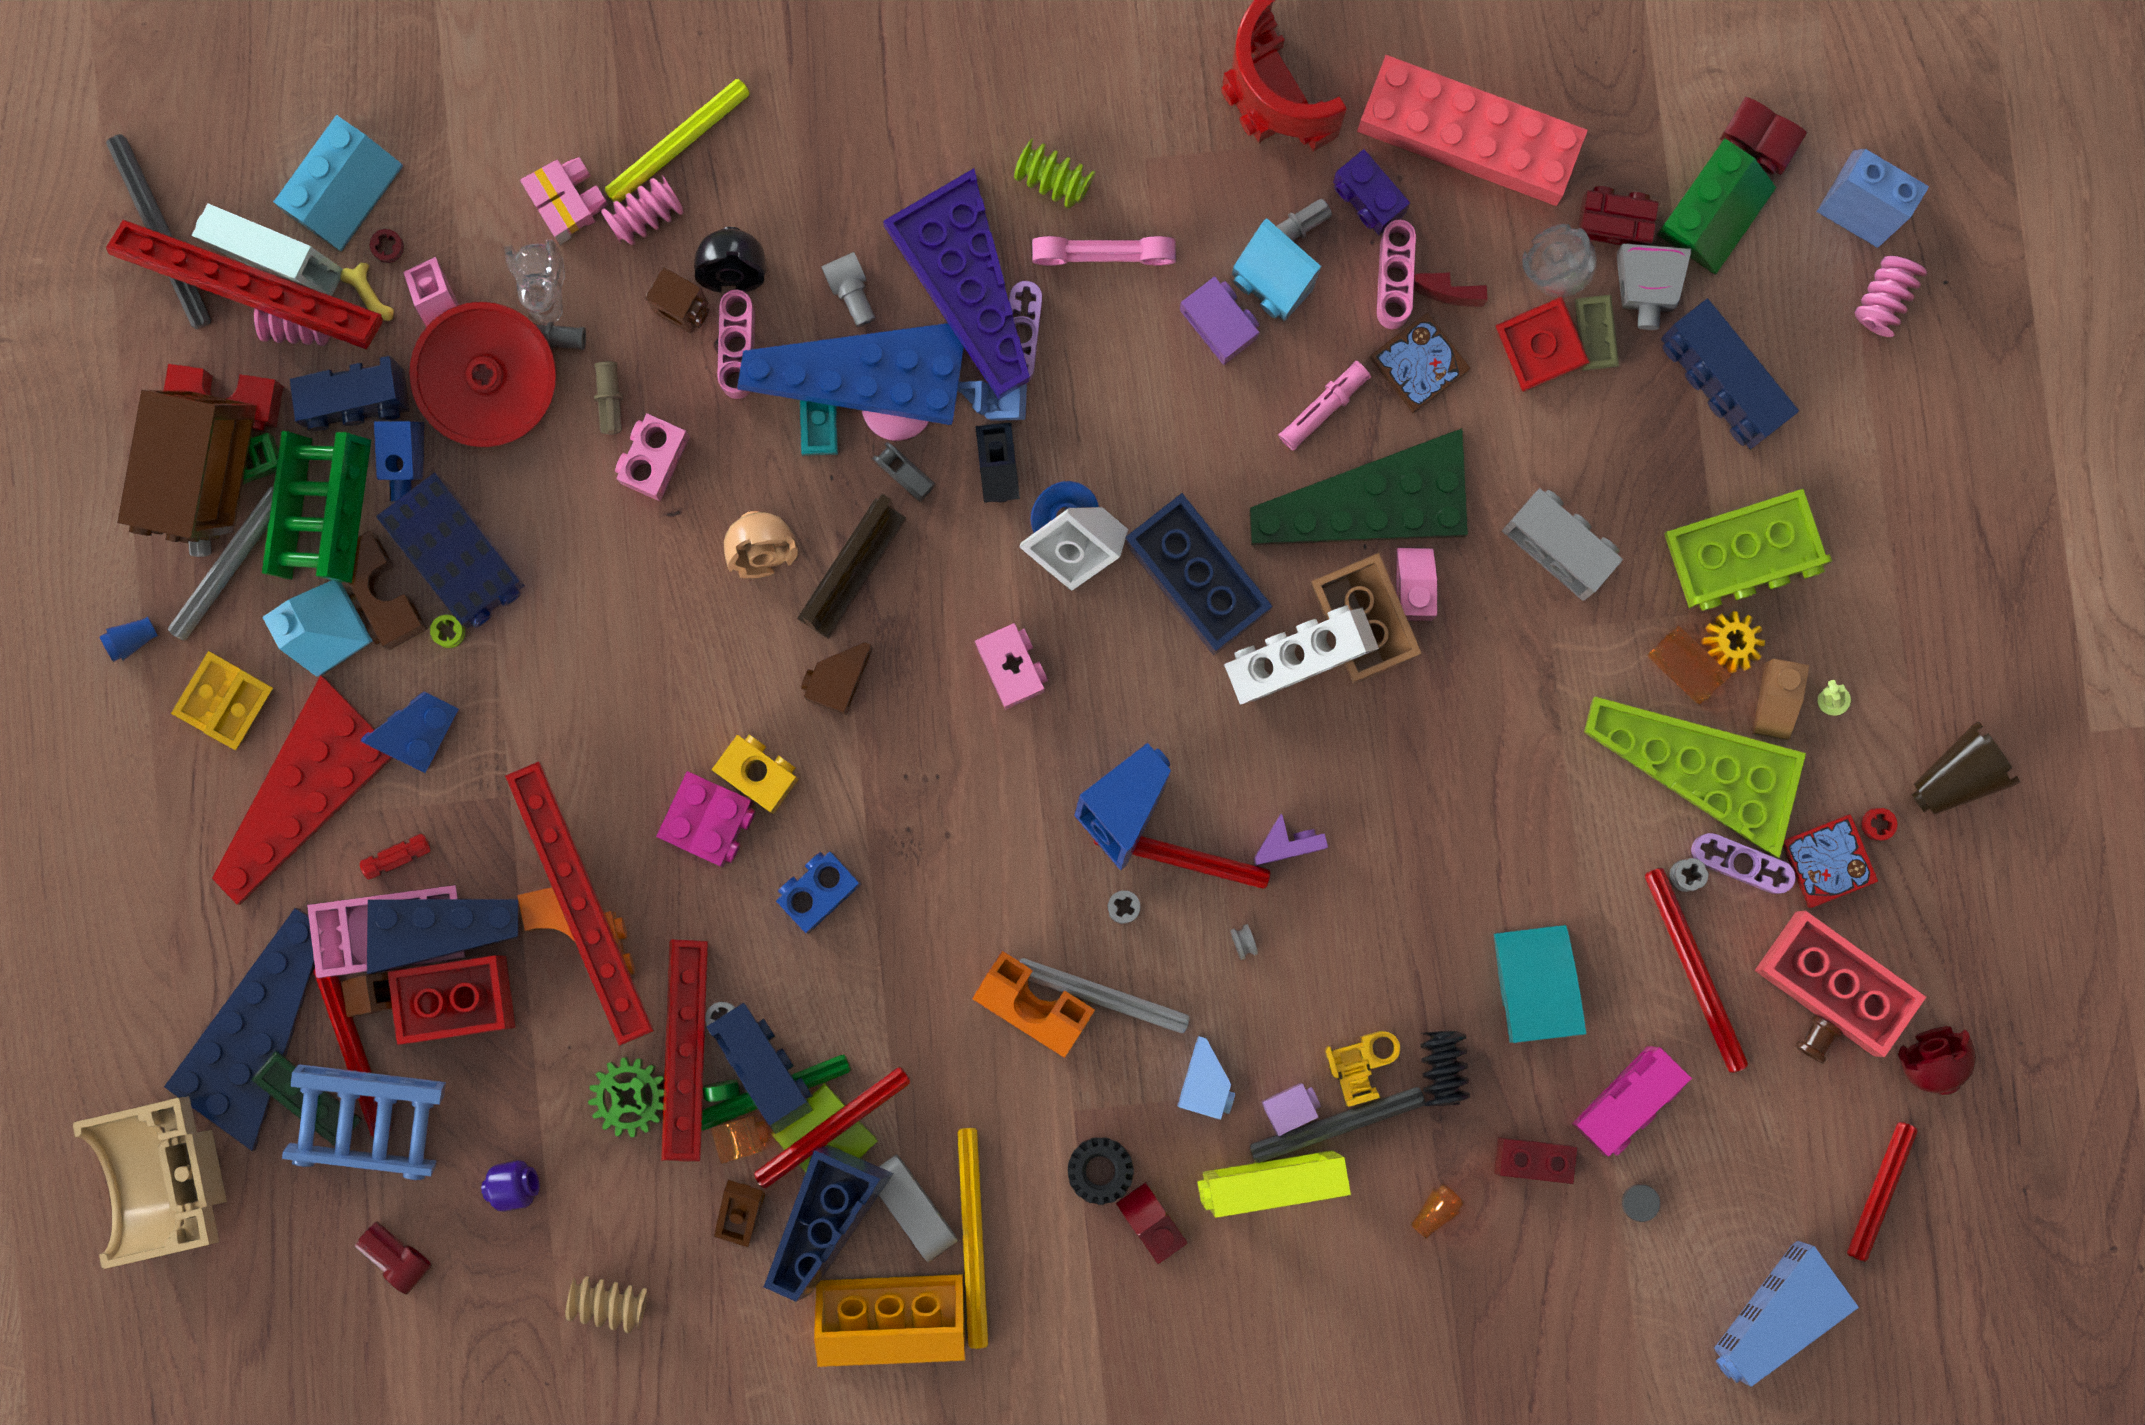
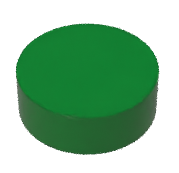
M738 1080L720 1081L703 1086V1098L706 1102L735 1098L740 1094Z

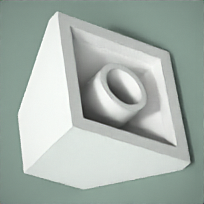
M1103 507L1068 508L1022 541L1020 548L1072 591L1120 558L1128 529Z

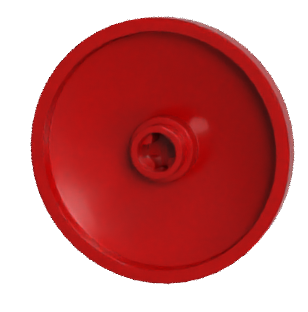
M472 302L458 305L432 320L415 344L409 370L414 400L429 424L453 441L476 447H492L510 443L531 431L549 409L554 397L557 379L552 349L537 325L513 308L490 302Z

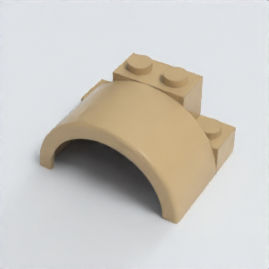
M189 1096L73 1123L75 1137L85 1140L96 1153L105 1173L110 1192L112 1232L107 1249L99 1255L103 1269L219 1242L212 1205L227 1202L213 1132L212 1130L196 1131Z

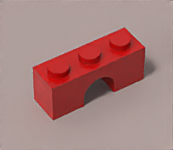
M168 364L164 390H187L212 396L211 385L213 375L202 368ZM239 374L235 392L226 399L257 405L252 431L264 432L265 426L277 428L284 386L275 379Z

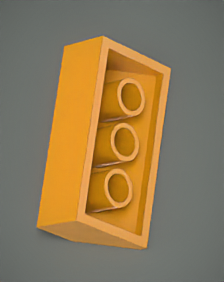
M963 1274L820 1280L816 1286L814 1325L817 1367L965 1361Z

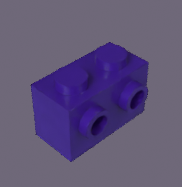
M1365 149L1336 171L1333 180L1336 192L1345 202L1350 201L1358 211V217L1369 229L1373 228L1378 235L1384 232L1389 223L1399 220L1406 214L1410 202Z

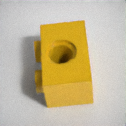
M750 734L745 740L736 735L714 765L712 771L774 814L799 780L792 774L796 768L779 755L775 761L763 753L766 746ZM755 762H763L767 767L765 778L757 782L751 781L748 776L749 767Z

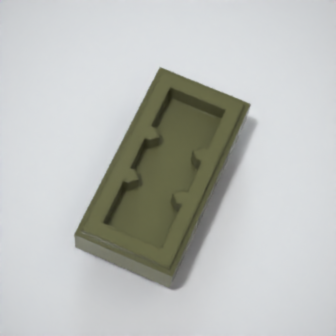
M1603 295L1575 299L1578 335L1590 361V364L1582 367V371L1619 367L1612 296Z

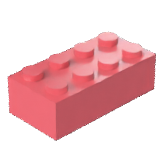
M1807 911L1795 912L1754 970L1815 1015L1839 1028L1843 1035L1875 1057H1885L1927 998Z

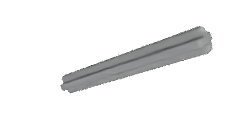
M270 487L168 627V631L178 639L186 640L267 529L274 487Z
M1025 958L1019 960V962L1033 970L1028 981L1060 992L1065 990L1074 997L1179 1033H1184L1190 1020L1187 1014Z

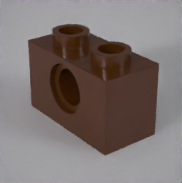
M662 267L645 296L646 301L655 314L690 334L695 326L700 328L709 314V309L707 308L709 303L702 289L665 267Z

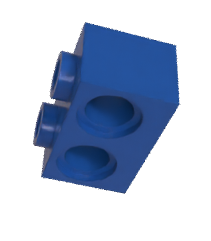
M830 851L825 856L822 852L816 854L805 865L808 869L807 873L799 880L793 876L778 890L782 896L776 902L806 934H809L862 885ZM829 867L836 868L840 874L838 884L832 888H825L820 881L822 871ZM801 892L809 893L813 899L811 909L805 913H799L793 905L794 898Z

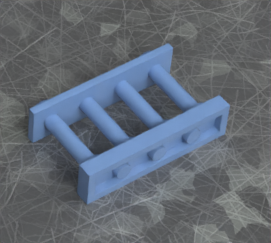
M299 1064L292 1072L291 1087L301 1088L300 1092L304 1093L298 1144L289 1143L283 1151L282 1159L292 1160L293 1165L301 1167H311L315 1163L403 1173L404 1178L411 1180H423L425 1176L431 1177L436 1168L437 1160L424 1159L429 1110L434 1107V1104L440 1105L445 1095L446 1082ZM323 1091L338 1092L337 1096L341 1098L335 1148L313 1146L318 1097L320 1094H323ZM360 1095L375 1097L374 1100L378 1102L372 1153L350 1150L356 1099L360 1098ZM397 1100L412 1101L411 1105L415 1107L409 1157L387 1155L392 1106L394 1103H397Z

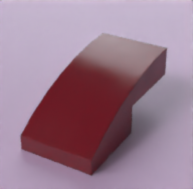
M1450 272L1414 274L1413 290L1430 299L1466 307H1483L1488 300L1487 285L1451 287Z

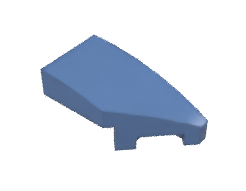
M984 381L958 383L957 391L966 397L977 413L984 415L987 419L991 421L1025 420L1027 384L998 399L990 385Z

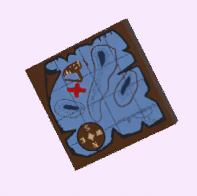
M1425 313L1369 357L1412 413L1416 412L1471 369L1428 313Z

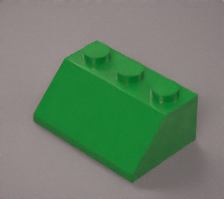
M1724 138L1656 235L1675 248L1691 249L1690 258L1716 275L1777 187L1754 157Z

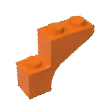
M552 887L517 895L525 931L556 929L567 934L574 941ZM613 911L605 912L629 972L633 975L635 974L631 953L625 954L622 939L627 938L623 917L617 918L616 912Z

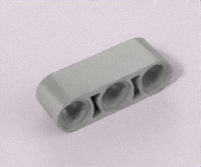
M897 1154L879 1166L894 1173L879 1196L928 1263L958 1242L950 1226Z

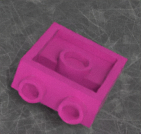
M687 771L656 837L718 866L724 867L726 861L732 863L740 847V843L736 842V839L741 829L747 830L754 818L756 810L751 808L754 802Z

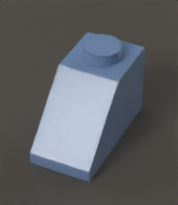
M1198 1036L1177 1106L1221 1120L1223 1112L1230 1114L1235 1093L1229 1091L1231 1083L1208 1040Z

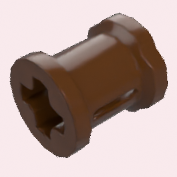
M1814 1015L1811 1019L1813 1022L1803 1041H1798L1795 1047L1810 1058L1824 1064L1826 1061L1824 1055L1835 1037H1840L1843 1032L1830 1022Z

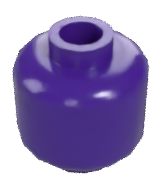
M519 1160L492 1166L488 1170L486 1179L482 1182L481 1186L484 1199L490 1202L495 1210L501 1212L528 1207L534 1201L535 1196L538 1195L540 1188L536 1170L533 1167H529L524 1161Z

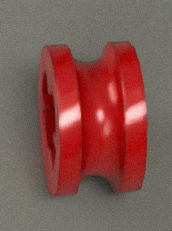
M1875 808L1867 811L1861 821L1864 834L1876 841L1891 838L1896 833L1898 827L1895 815L1885 808ZM1877 814L1882 815V821L1888 822L1887 829H1881L1883 833L1881 835L1877 834V828L1871 827V821L1878 819Z

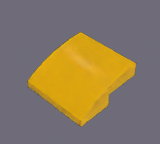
M208 651L171 714L236 751L273 687Z

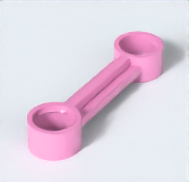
M1053 236L1038 237L1032 240V262L1045 266L1063 265L1068 262H1140L1152 266L1170 265L1176 262V240L1162 236L1146 237L1140 240H1068Z

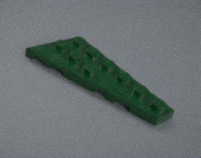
M1462 428L1250 507L1251 545L1466 537L1468 529Z

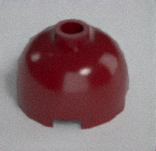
M1951 1026L1933 1028L1917 1034L1915 1037L1919 1042L1911 1045L1908 1049L1904 1045L1900 1047L1898 1057L1906 1076L1914 1086L1926 1092L1939 1093L1941 1095L1953 1094L1971 1077L1975 1068V1049L1971 1037L1965 1029L1961 1033H1953Z

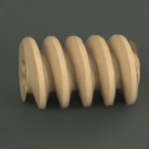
M585 1276L580 1285L576 1284L574 1277L566 1304V1319L573 1321L579 1312L582 1324H587L594 1315L596 1327H602L608 1318L611 1330H616L622 1321L625 1333H631L636 1324L639 1330L646 1307L647 1288H643L638 1297H634L633 1285H628L625 1292L619 1294L618 1282H614L609 1291H605L604 1279H600L596 1286L591 1288L589 1276Z

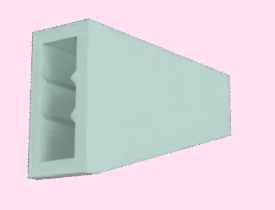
M208 203L203 214L198 218L196 228L192 234L193 237L208 247L242 263L330 296L333 295L340 281L343 269L313 247Z

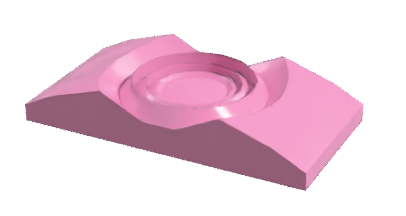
M456 885L307 905L316 978L367 972L368 900L457 899ZM463 951L408 966L465 958V954Z

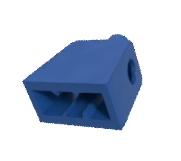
M374 421L377 479L389 480V501H412L411 480L423 479L424 422ZM399 457L403 460V468L401 470L397 467Z

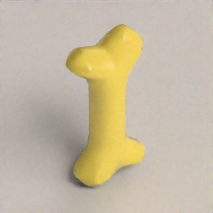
M360 263L355 269H343L340 279L345 283L351 284L356 289L367 309L381 314L384 321L392 320L394 316L393 308L383 305L379 301L367 281L369 265L367 263Z

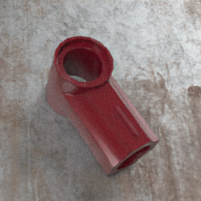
M378 1221L374 1222L355 1244V1247L383 1271V1277L395 1289L405 1295L409 1294L432 1267L431 1262L422 1253L410 1245L405 1246Z

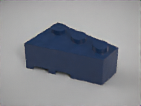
M391 356L380 358L379 366L363 368L362 363L349 365L350 370L333 373L332 370H326L291 378L290 386L295 421L302 427H307L308 431H322L329 429V424L343 422L345 426H355L365 423L364 418L378 416L379 420L398 419L401 417L400 413L410 412L404 369Z
M742 1003L706 1026L775 1134L813 1111L807 1101L813 1095L802 1078L796 1081L793 1079L788 1070L794 1067L783 1048L776 1051L770 1040L775 1035L764 1018L758 1022L745 1003Z

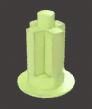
M1835 680L1828 681V686L1818 695L1817 701L1819 708L1824 713L1837 716L1847 711L1851 703V697L1844 684L1837 685Z

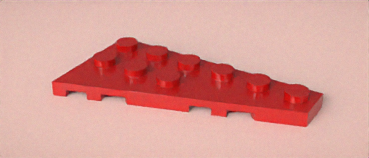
M320 675L212 877L213 881L236 905H241L393 759V757L361 742L362 737L368 732H373L375 728L322 675Z

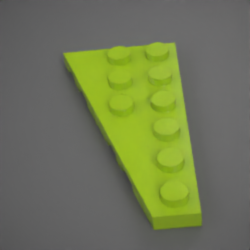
M1593 697L1584 730L1585 734L1774 858H1780L1806 753L1599 697Z

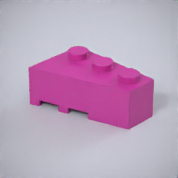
M1646 1046L1575 1119L1572 1125L1602 1155L1609 1157L1614 1153L1617 1156L1631 1143L1629 1137L1639 1128L1642 1130L1648 1126L1656 1117V1112L1666 1103L1672 1101L1692 1078L1661 1047Z

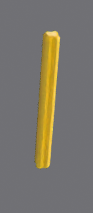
M961 1128L957 1134L968 1346L972 1349H981L988 1346L978 1135L976 1128Z

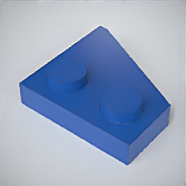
M423 691L411 700L409 705L403 710L396 711L387 718L388 721L373 732L365 734L361 742L426 773L459 709Z

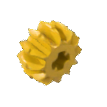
M1737 611L1731 612L1729 619L1720 614L1716 616L1717 625L1709 623L1705 627L1706 631L1713 637H1704L1701 640L1703 645L1712 646V650L1707 651L1704 656L1706 659L1712 658L1715 655L1718 657L1714 664L1716 669L1722 668L1727 662L1729 673H1735L1738 665L1746 671L1751 668L1750 660H1760L1761 655L1754 648L1765 646V640L1755 639L1754 635L1760 633L1762 627L1756 626L1750 629L1748 627L1752 622L1750 615L1745 616L1740 622ZM1736 635L1738 637L1736 644L1740 647L1731 650L1729 648L1731 641L1727 638Z

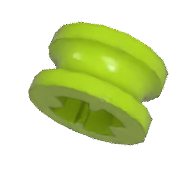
M441 615L432 622L430 635L438 645L444 648H454L463 642L465 627L458 618L452 615ZM449 622H453V630L456 632L453 639L447 637V641H443L441 639L443 633L439 630L443 624L449 626Z

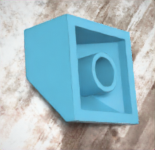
M331 580L288 599L262 617L278 648L316 677L325 674L373 642L342 582Z

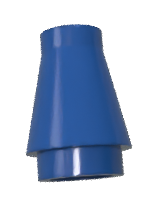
M146 617L142 620L107 628V633L99 637L108 655L114 662L120 658L124 661L148 641L157 637L158 634L150 619Z

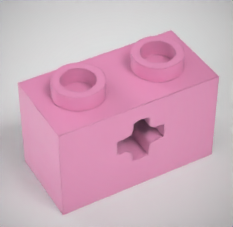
M1015 623L975 640L976 647L1005 710L1045 692L1042 684L1047 682L1048 679L1040 662L1033 664L1027 651L1033 649V646L1025 629L1018 631ZM1013 656L1015 661L1022 660L1023 663L1019 665V673L1013 674L1011 669L1006 671L1003 669L1007 666L1008 657Z

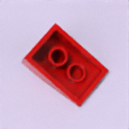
M494 955L388 972L397 1045L516 1028L506 956Z

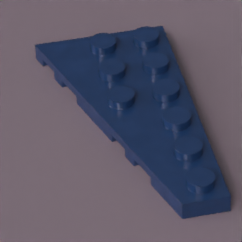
M294 908L164 1086L178 1098L189 1096L193 1109L251 1151L256 1150L259 1141L258 1136L263 1120L266 1119L271 1095L251 1079L276 1050L286 1058L295 1030L294 1025L305 1000V991L311 973L315 969L309 916L299 908Z

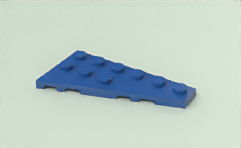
M945 323L745 350L742 355L737 389L952 425L964 346L950 325Z

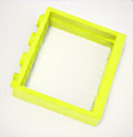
M1333 1150L1204 1171V1180L1197 1181L1201 1203L1206 1210H1210L1215 1218L1351 1195L1345 1157Z

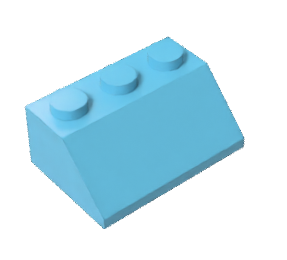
M336 115L273 202L285 214L342 252L400 172L403 164L367 135Z

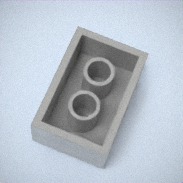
M1539 488L1504 527L1502 532L1584 601L1597 591L1623 561L1618 555L1620 550L1607 538L1603 537L1600 540L1590 531L1592 526L1582 516L1576 513L1572 516L1562 507L1564 502L1554 492L1550 490L1544 492Z

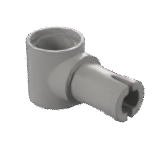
M852 252L821 266L834 296L838 294L840 299H844L856 326L861 327L874 321L876 317L863 291L866 288L864 282L867 280L855 253Z

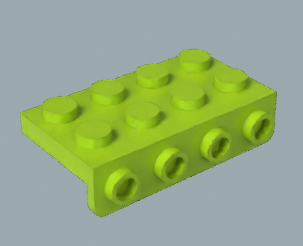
M1804 489L1664 533L1689 609L1700 605L1701 611H1706L1723 605L1721 598L1734 595L1736 600L1744 599L1757 594L1755 588L1765 584L1769 585L1770 590L1790 584L1789 577L1803 573L1804 579L1824 573V566L1832 562L1831 556L1825 554Z

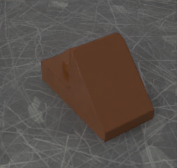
M728 1180L722 1197L714 1237L749 1248L765 1199V1193L747 1184Z

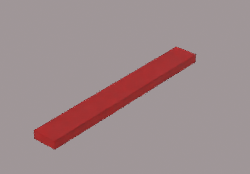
M122 220L106 246L109 255L366 350L383 323L382 315L126 220Z
M538 761L506 775V780L618 1045L622 1046L654 1032V1028L541 762Z

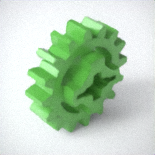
M627 1057L621 1058L619 1068L613 1062L607 1063L609 1073L606 1074L598 1071L595 1075L601 1081L600 1084L590 1085L589 1087L591 1091L597 1093V1096L589 1100L588 1104L597 1105L599 1109L592 1117L594 1119L601 1117L605 1119L602 1125L603 1130L609 1129L612 1125L615 1126V1136L618 1137L623 1134L625 1129H628L630 1137L637 1136V1127H640L647 1133L651 1131L648 1123L650 1120L655 1123L662 1121L657 1111L663 1110L664 1102H661V1097L664 1096V1089H660L659 1084L664 1081V1076L654 1077L652 1075L656 1068L653 1064L643 1069V1059L637 1058L633 1066H630ZM625 1072L637 1074L631 1082L627 1083L616 1078L617 1075ZM648 1085H650L653 1094L652 1105L646 1100L645 1089ZM620 1089L623 1091L634 1089L633 1098L637 1101L638 1105L633 1103L624 1105L622 1102L625 1097L621 1094L622 1091ZM606 1090L612 1097V1106L609 1110L605 1101ZM628 1112H635L643 1117L634 1122L621 1121V1118Z

